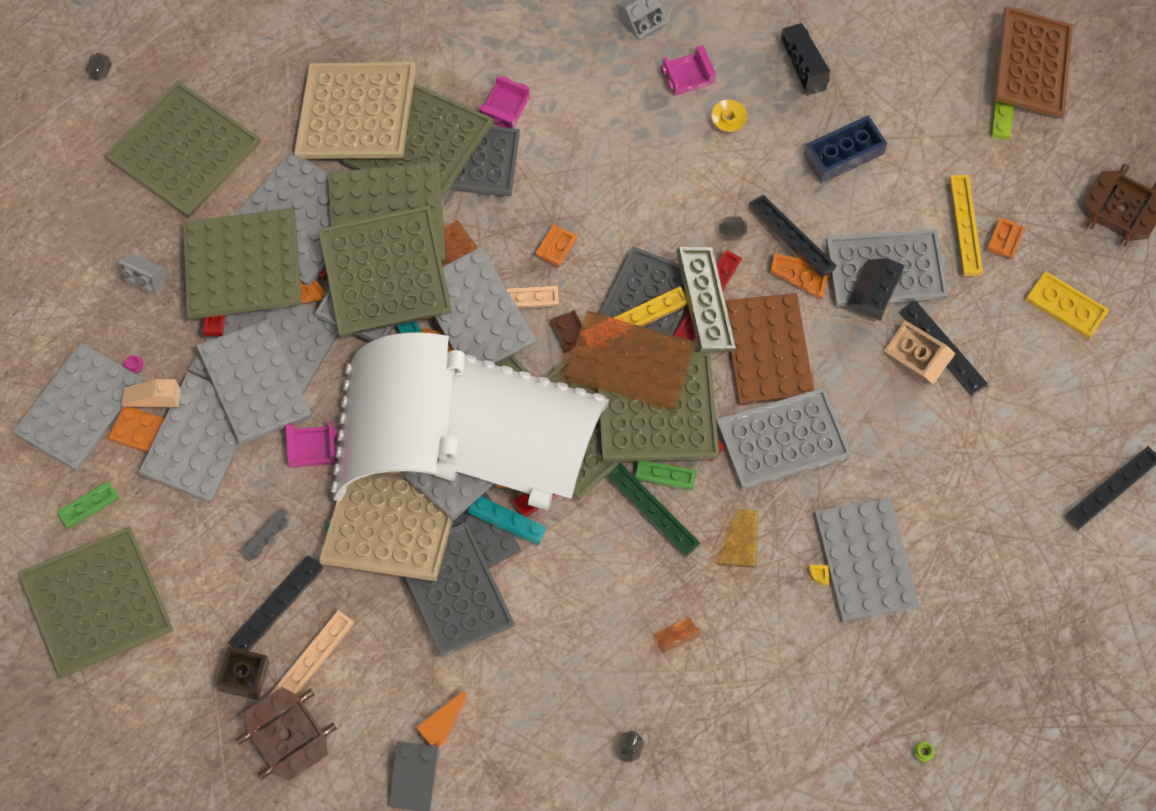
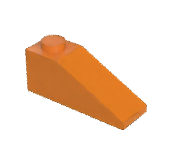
M465 690L416 727L417 734L426 745L438 746L440 749L447 743L446 740L449 738L467 701Z

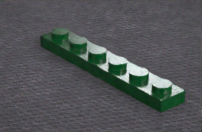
M621 462L607 474L606 478L685 558L700 546V542Z

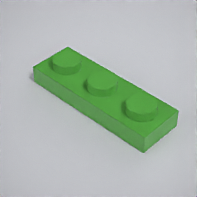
M639 461L635 478L638 481L692 491L696 470L650 461Z
M109 481L57 511V513L69 530L117 501L119 497Z

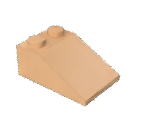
M906 320L884 350L886 354L933 385L955 355L947 345Z

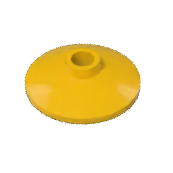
M723 100L714 106L711 118L718 129L725 132H735L745 126L748 114L741 103L735 100Z

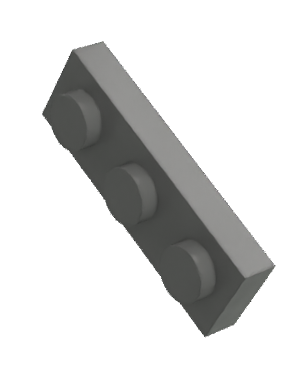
M282 508L242 550L246 560L251 562L253 559L258 558L263 551L262 549L274 541L276 534L288 526L290 520L288 512Z

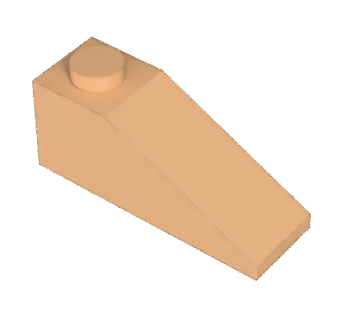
M175 379L147 381L125 387L121 405L123 407H178L181 389Z

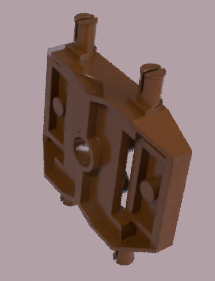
M1126 164L1122 165L1119 172L1101 171L1082 203L1090 219L1086 226L1089 228L1091 225L1090 229H1093L1097 223L1101 226L1111 227L1118 235L1122 236L1119 243L1123 244V246H1127L1129 240L1148 239L1156 226V181L1152 189L1125 176L1130 168ZM1114 186H1116L1117 188L1111 196L1110 200L1108 201L1107 205L1105 206L1104 210L1100 212V209L1102 208L1112 189L1114 188ZM1147 202L1146 206L1144 207L1134 226L1130 228L1136 216L1138 215L1140 209L1142 208L1143 204ZM1119 205L1126 206L1128 210H1120Z
M282 687L244 713L246 730L235 738V741H239L237 744L240 746L247 740H252L268 764L266 768L257 773L258 776L262 775L260 777L261 780L270 774H276L291 781L328 756L326 738L337 730V727H333L335 724L332 722L324 729L319 728L304 705L305 701L315 696L310 688L303 694L297 695ZM292 706V710H290L289 712H287L286 714H284L283 716H281L280 718H278L262 730H258L259 727H261L262 725H264L265 723H267L268 721H270L271 719H273L274 717H276L277 715H279L280 713H282L283 711ZM281 730H290L291 738L283 740L280 737ZM309 739H314L282 762L278 761Z

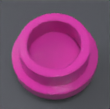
M136 355L128 356L124 362V367L135 374L140 372L144 366L143 360Z

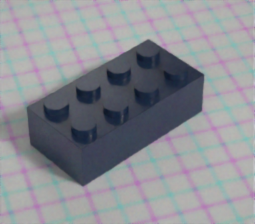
M867 115L805 145L804 157L821 183H824L884 155L887 142L870 116Z

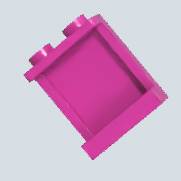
M703 45L696 47V53L671 61H668L667 57L663 58L662 65L660 66L663 76L666 75L668 88L673 90L675 96L715 84L716 72Z
M497 76L496 84L485 105H481L479 112L493 118L494 125L514 129L530 99V88L523 83L511 81L507 77Z
M328 422L329 426L294 429V424L286 425L289 468L336 464L335 453L338 445L335 446L334 439H337L338 431L337 428H333V422Z

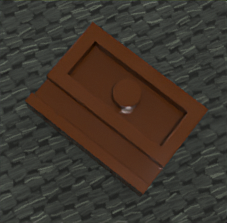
M575 310L550 319V325L565 354L585 345L580 337L581 333L585 332V329Z

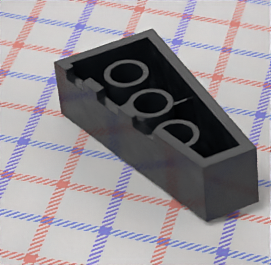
M803 23L782 28L781 41L806 96L826 91L830 82L829 76L831 71L811 39L808 29L804 27Z

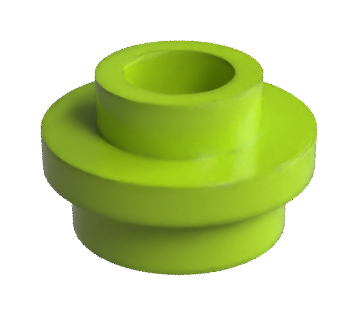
M920 742L914 749L915 757L921 762L930 761L935 754L934 747L928 742ZM921 750H926L928 754L922 755Z

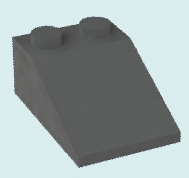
M398 741L389 807L413 811H430L439 759L438 746Z

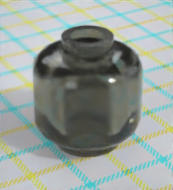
M96 53L89 57L85 70L90 74L89 78L99 81L100 78L105 79L108 77L112 63L108 56Z
M741 216L725 217L723 223L719 224V232L723 234L725 240H741L744 235H747V222Z
M635 731L622 733L615 748L619 759L627 763L638 760L643 751L644 740Z

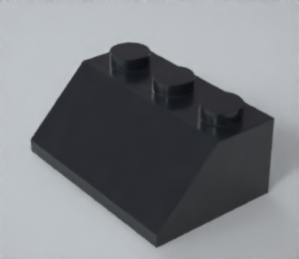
M889 258L868 259L846 307L881 321L899 283L905 265Z

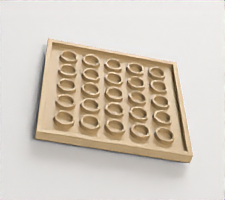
M415 62L309 64L294 156H298L301 159L403 158L416 70Z
M399 472L369 475L349 484L346 487L343 499L337 501L319 559L320 564L437 581L453 520Z

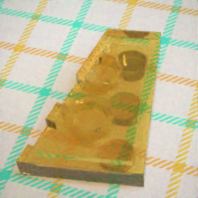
M739 509L718 559V566L756 568L759 510Z

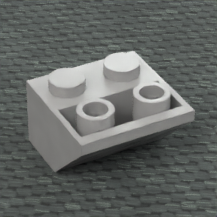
M624 0L616 5L623 22L637 39L667 23L659 0Z
M133 253L119 261L124 281L129 285L141 287L147 293L158 294L168 278L166 268Z

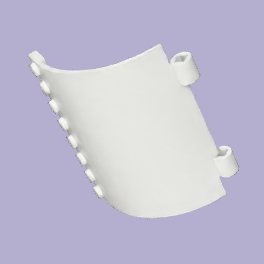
M402 333L385 336L373 340L360 348L354 355L351 363H347L345 374L348 377L343 386V391H346V394L343 396L341 403L344 411L339 419V424H342V428L337 436V441H340V445L335 453V458H338V462L333 470L336 480L333 481L331 492L334 493L333 500L341 501L349 484L369 475L394 471L422 472L435 475L437 457L446 462L456 460L458 439L447 434L453 376L463 375L465 354L458 350L447 353L449 336L432 333Z
M465 355L463 375L453 376L447 434L458 439L456 460L451 462L439 459L435 476L453 482L458 472L529 493L528 505L548 510L553 493L572 498L587 446L602 411L604 412L608 407L609 399H606L602 394L586 393V390L582 388L573 389L565 383L558 382L556 384L549 382L550 380L545 377L536 378L528 372L521 371L519 373L513 371L511 367H499L491 361L482 362L476 360L474 356Z

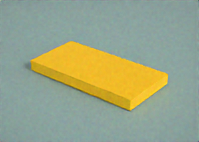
M1044 271L1025 299L1026 302L1089 340L1110 310L1047 271Z

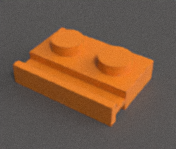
M1000 217L987 251L1003 257H1010L1012 260L1026 226L1017 225L1018 223Z
M554 224L536 251V256H540L543 260L560 268L578 236Z

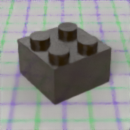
M228 647L216 684L219 692L259 700L269 666L267 655Z

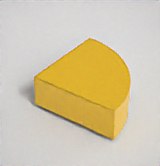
M809 565L808 570L812 579L820 585L828 586L829 565Z

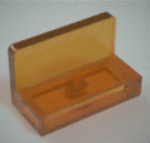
M690 617L655 633V638L662 652L665 653L698 638L700 628L699 626L695 627Z

